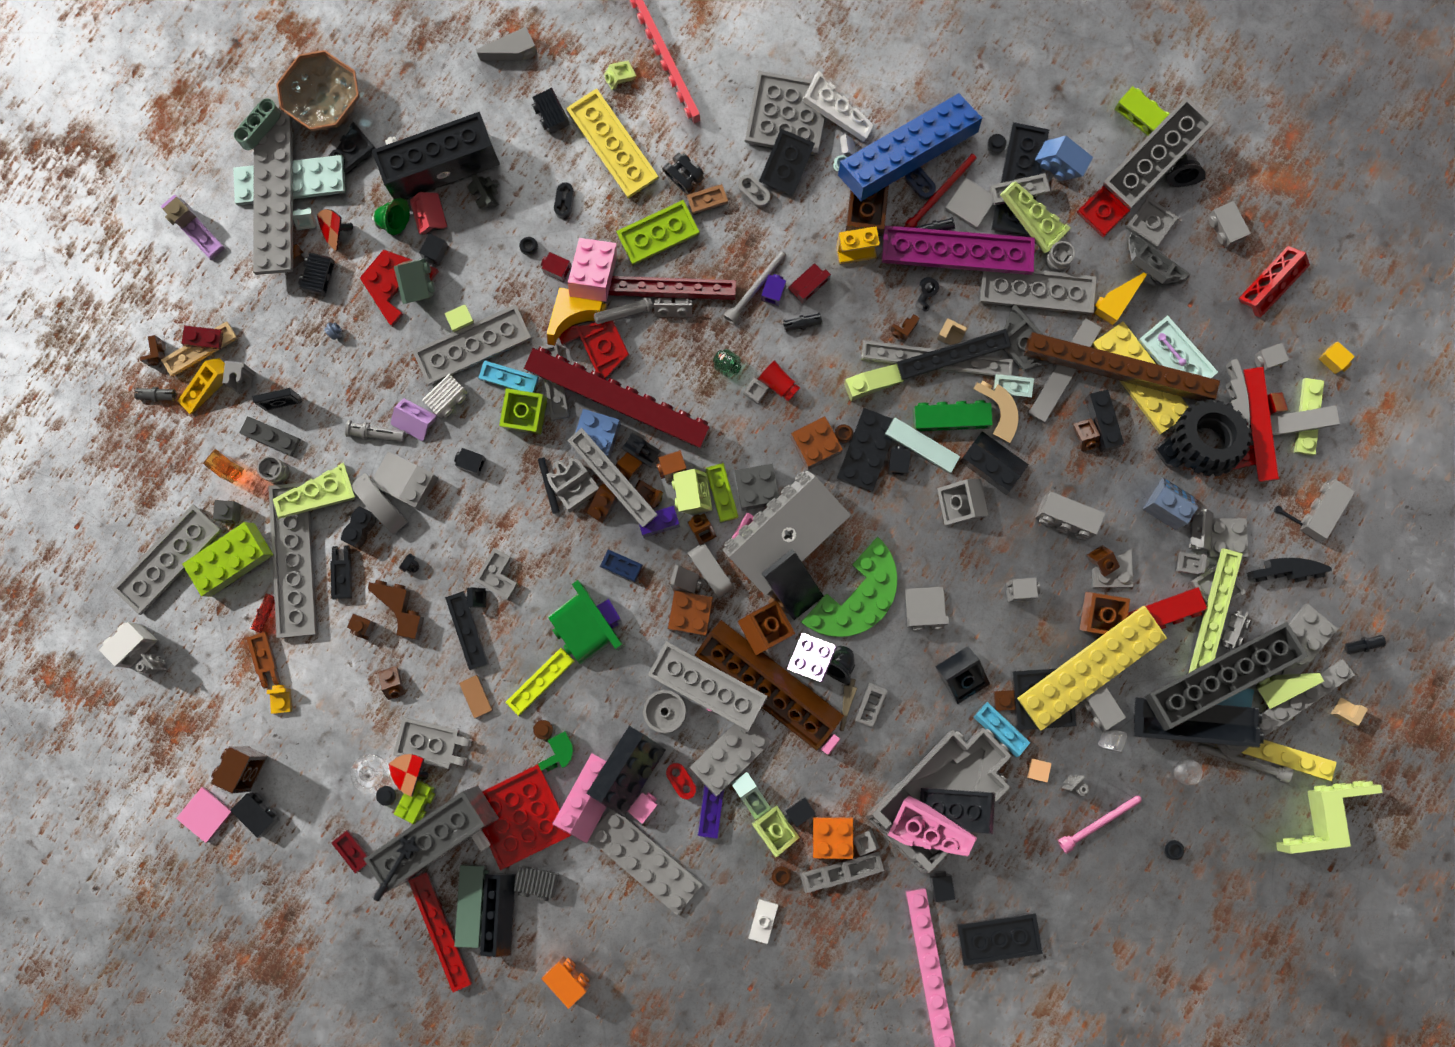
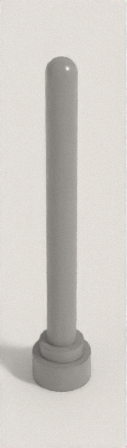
M780 252L734 308L728 309L723 317L729 323L735 325L738 322L740 312L765 283L768 275H771L786 257L785 252Z
M1205 744L1198 745L1199 751L1228 760L1220 749ZM1239 755L1229 760L1275 775L1280 782L1287 784L1291 781L1293 769L1285 766L1283 768H1275Z

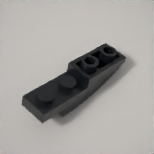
M1276 558L1264 561V569L1248 572L1247 577L1248 580L1255 579L1256 582L1268 580V576L1274 575L1275 579L1287 576V580L1295 579L1296 583L1306 581L1307 576L1313 575L1314 579L1326 577V573L1332 571V568L1309 559Z

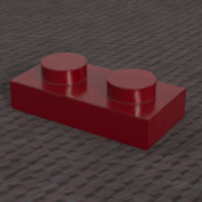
M184 325L181 344L184 346L221 350L224 331L221 329Z
M346 830L331 842L355 874L367 865L364 858L368 854L349 830Z

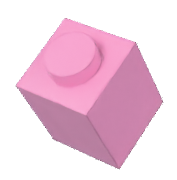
M642 792L632 804L628 813L643 824L658 804L655 802L657 798L650 792H647V794Z

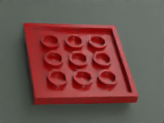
M538 764L482 791L499 818L482 831L491 844L489 847L500 870L572 836L552 825L560 811V807Z

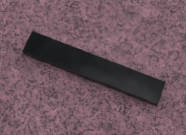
M1002 329L896 362L901 380H905L1012 346L1007 329Z

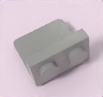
M942 587L910 588L905 591L907 628L913 627V630H925L926 626H932V629H944V625L949 624V618L945 613L944 589Z

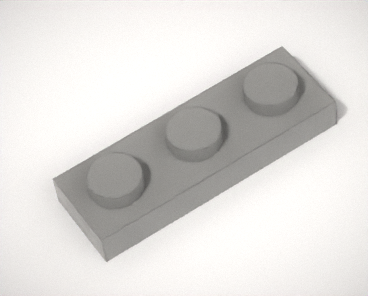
M1046 173L990 186L994 205L1006 203L1000 194L1012 182L1020 184L1033 197L1050 192Z

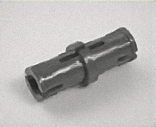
M152 387V389L135 388V392H138L134 393L136 400H152L153 402L176 400V397H173L176 396L175 389H159L158 387Z

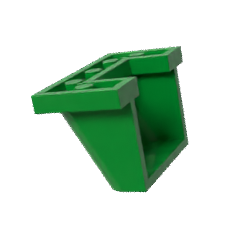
M579 580L572 583L577 594L548 616L555 627L552 631L558 639H563L565 642L563 647L568 655L573 654L578 663L582 665L611 644L618 651L625 646L615 631L612 630L583 584Z

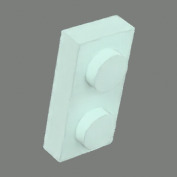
M995 374L993 390L999 384L1010 395L1032 397L1034 378Z

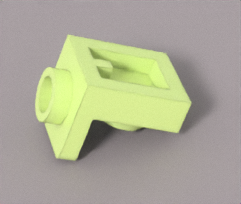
M628 60L610 64L604 76L605 81L613 90L619 83L634 80L636 74Z

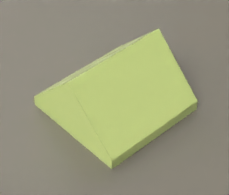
M777 805L752 823L775 857L779 856L800 838Z

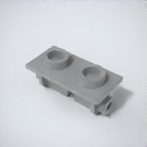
M658 298L654 302L655 317H692V300H689V298H675V303H672V298Z
M1238 610L1232 613L1228 626L1234 628V631L1226 629L1221 641L1223 643L1222 647L1229 649L1232 646V649L1243 645V633L1245 630L1248 631L1252 621L1249 619L1250 616L1247 612L1245 616H1242L1243 612Z
M140 654L143 659L136 664V671L138 673L154 675L159 671H168L164 666L166 664L159 655Z
M1070 775L1064 781L1065 785L1062 787L1063 790H1069L1076 795L1085 796L1089 792V787L1083 781L1084 775Z

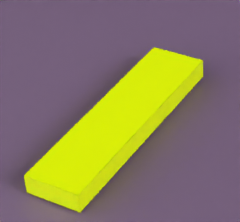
M560 648L505 703L520 716L575 661Z

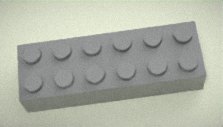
M1186 97L1104 181L1103 185L1131 210L1215 122Z

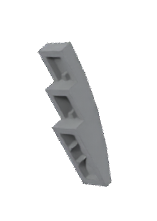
M1237 358L1225 366L1231 379L1225 385L1231 398L1228 404L1234 406V410H1239L1243 414L1242 418H1246L1247 422L1250 423L1248 393Z
M874 852L800 873L805 893H810L883 872L884 868L879 852Z

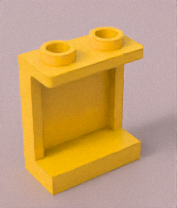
M877 226L839 232L836 245L839 264L876 259L875 247L880 244Z

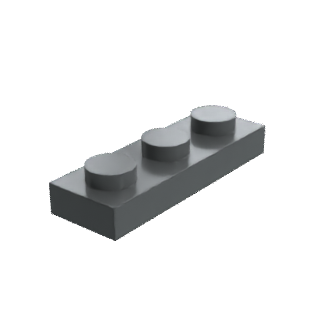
M247 416L239 432L246 437L290 456H293L301 440Z

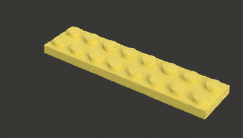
M1142 606L1017 699L1038 729L1042 731L1166 640L1167 637L1147 608Z

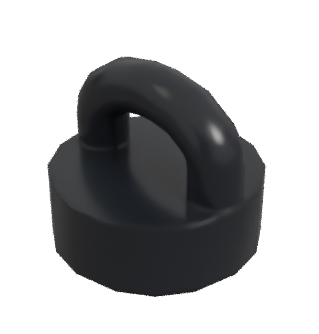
M410 553L405 557L399 569L403 572L416 573L420 566L414 560L416 557Z

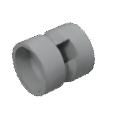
M1067 241L1056 242L1046 256L1047 267L1054 272L1066 270L1075 257L1074 247Z
M269 455L260 459L257 465V472L266 481L272 484H281L289 476V467L275 456Z

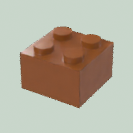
M825 416L792 432L790 436L807 470L840 455L843 450Z
M674 590L668 630L707 637L713 597Z
M1085 592L1079 630L1100 634L1107 633L1128 617L1130 599Z
M777 600L737 621L755 655L796 634Z

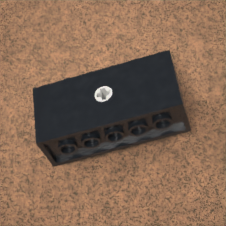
M480 111L397 141L396 137H388L385 140V146L372 150L382 181L393 199H407L419 192H426L500 165Z

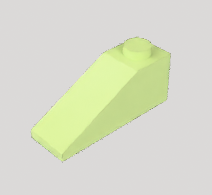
M897 364L847 378L844 385L850 400L854 401L902 383L904 380H901Z
M1320 673L1273 675L1260 681L1256 686L1268 707L1272 709L1324 682V679Z

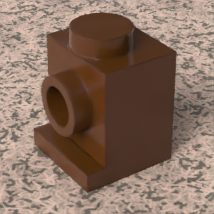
M705 513L701 515L696 514L688 521L690 529L699 545L717 537ZM707 529L709 530L708 533H706V534H704V535H702V536H699V533H701V532H703V531H705V530H707Z
M353 614L347 628L351 629V634L368 640L376 623Z

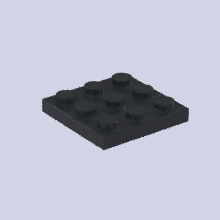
M1056 669L1012 672L1017 730L1038 729L1017 698ZM1075 706L1046 728L1077 726Z

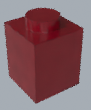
M549 252L542 259L541 269L544 274L564 283L572 265L569 260Z

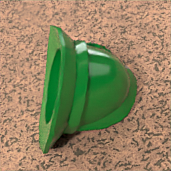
M397 198L379 206L372 216V220L376 224L375 226L379 229H384L393 236L401 233L405 229L410 216L407 200Z

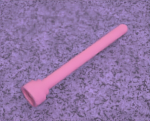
M1135 796L1072 837H1062L1058 840L1062 850L1066 854L1073 851V847L1076 846L1077 842L1141 803L1142 798Z

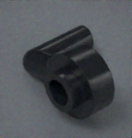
M932 277L923 278L919 284L921 295L916 305L925 312L930 309V306L925 303L927 297H932L939 291V283ZM930 283V287L925 289L926 284Z

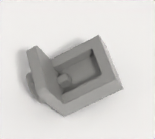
M1179 552L1177 572L1202 575L1208 570L1209 560H1207L1206 554L1197 555Z

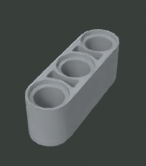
M705 543L698 545L688 552L691 560L718 599L734 589V586Z

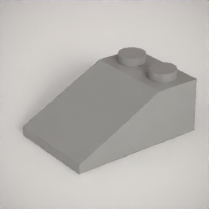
M388 451L372 481L379 490L420 511L438 477Z

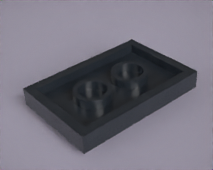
M780 129L759 182L794 196L815 143Z

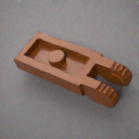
M262 632L247 637L256 674L259 676L261 686L264 689L268 688L269 684L265 673L269 671L274 685L280 684L268 633Z

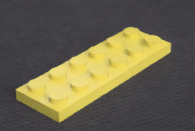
M597 88L566 108L572 120L628 199L659 179L652 166Z
M1124 321L1092 343V346L1096 349L1156 364ZM1120 381L1159 434H1162L1176 424L1188 408V405L1181 396Z

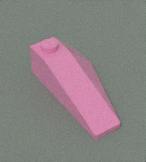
M908 796L903 801L888 834L891 838L908 846L915 845L925 849H937L963 856H969L977 837L927 804L911 796Z

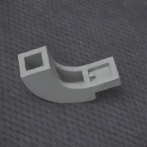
M366 473L358 477L351 484L353 491L393 535L407 523L404 516L382 494Z

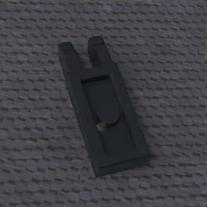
M349 545L344 546V560H339L338 547L332 546V561H330L332 600L352 599V566Z

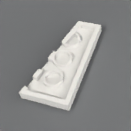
M818 71L802 102L864 142L873 124L857 108L854 109L849 104V100L845 96L842 97L835 90L836 87L831 82L828 83L823 78V74Z

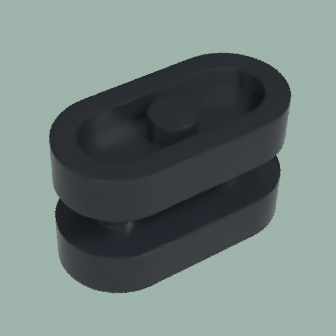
M678 152L672 158L675 164L666 163L662 170L685 194H689L693 190L691 183L699 184L704 179V172L699 166H694L685 153L681 154ZM679 169L687 175L686 178L678 171Z

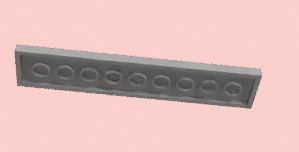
M278 96L254 98V108L261 100L269 98L273 100L280 110ZM281 110L279 120L254 148L253 272L256 275L293 272V118Z

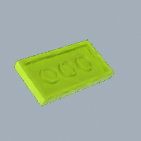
M684 200L616 231L632 266L700 234Z

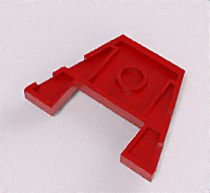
M383 249L361 275L360 279L387 322L393 327L403 315L401 311L389 303L399 290L394 266L402 262L411 261L412 259ZM430 266L431 273H429L432 281L439 271L435 267Z
M613 320L601 324L590 323L588 325L571 326L559 336L562 345L581 338L596 372L604 376L603 379H606L630 356Z

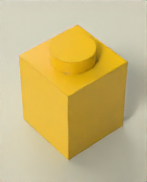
M1337 341L1320 356L1319 360L1334 374H1337L1340 371L1345 372L1352 365L1350 361L1355 356Z

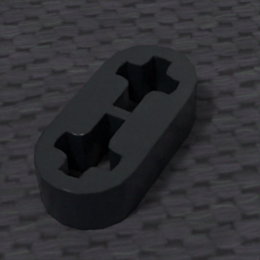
M567 182L559 184L556 191L554 212L560 219L568 218L572 211L574 189ZM565 188H568V191L570 193H567L566 198H563L564 196L561 191H564ZM562 203H565L566 210L560 213L559 209L562 208Z

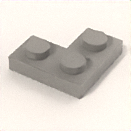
M493 548L474 581L509 600L518 583L502 575L511 557Z

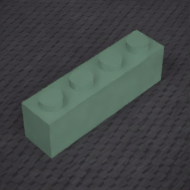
M460 865L454 947L479 948L481 946L485 874H490L489 870H487V865Z

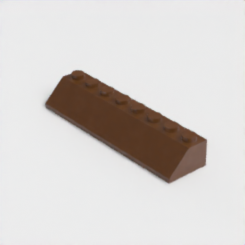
M722 620L713 628L695 653V656L705 663L768 696L763 709L816 751L844 717L843 714L762 652L755 655L748 640Z

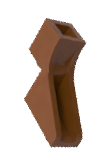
M627 452L615 466L631 482L636 477L643 462ZM605 483L599 487L587 511V514L601 523L607 519L618 501V498Z
M375 580V583L369 582L368 590L396 615L398 623L396 635L419 640L424 617L419 616V612L408 610L406 613L411 591L406 590V586L394 584V587L386 586L387 582Z

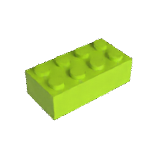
M243 522L182 563L200 596L212 597L272 557L273 553L255 523Z

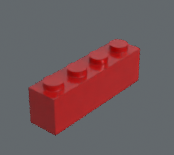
M1199 587L1145 606L1161 630L1167 628L1165 625L1172 622L1175 625L1184 622V617L1190 615L1191 619L1203 615L1202 611L1207 609ZM1138 609L1133 610V611H1131V612H1128V616H1130L1132 613H1134V612L1137 611Z

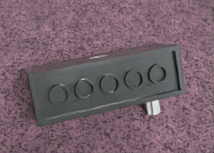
M475 786L462 791L365 857L364 860L378 883L381 884L385 881L402 853L396 852L402 846L399 838L404 837L409 840L412 836L416 837L414 845L419 847L420 850L412 851L410 859H407L405 856L388 884L385 892L387 893L404 884L471 837L480 851L489 847L491 844L482 830L499 818L479 786Z

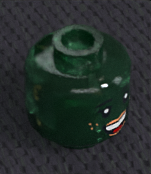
M729 349L719 350L713 358L714 369L726 377L737 375L741 370V358Z

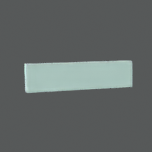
M897 418L893 419L885 433L889 438L948 473L952 472L960 458L959 455Z

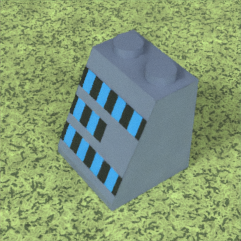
M1162 478L1142 510L1176 530L1189 523L1198 509V504L1194 496L1167 479Z

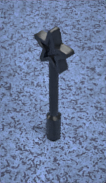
M412 836L409 840L404 837L399 838L402 846L396 852L402 853L385 881L380 884L372 897L375 901L380 902L388 888L389 882L405 856L407 859H410L412 851L420 850L419 847L414 845L415 836Z

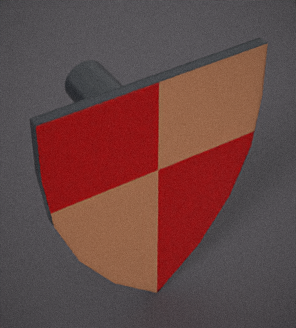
M330 209L321 210L317 214L322 234L327 243L335 251H338L340 232L353 230V224H341L342 217L338 213Z
M405 754L395 758L388 765L391 777L398 789L413 797L418 779L426 780L428 773L421 771L424 758L413 754Z

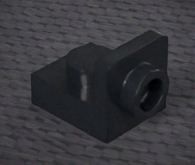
M1167 437L1153 449L1165 466L1177 468L1184 462L1178 460L1177 452L1174 453L1172 448L1174 443L1171 442V437Z

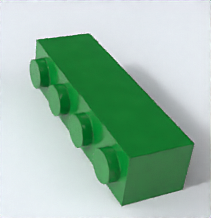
M977 400L970 404H967V401H957L955 404L937 402L936 405H929L927 402L918 403L913 408L914 429L919 432L990 429L993 425L991 403H986L985 400Z

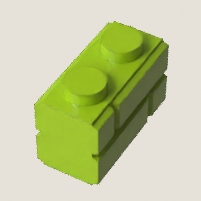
M418 779L413 797L404 793L394 815L412 824L423 819L427 813L425 811L427 804H431L436 796L433 793L435 787Z

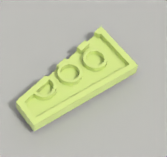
M1012 182L1000 194L1030 236L1035 238L1036 244L1043 253L1049 252L1052 246L1071 229L1067 224L1064 225L1059 221V217L1046 210V206L1034 200L1033 195L1017 182Z
M344 462L336 468L322 473L321 476L313 480L310 479L305 484L274 498L273 504L278 519L354 500L355 496Z

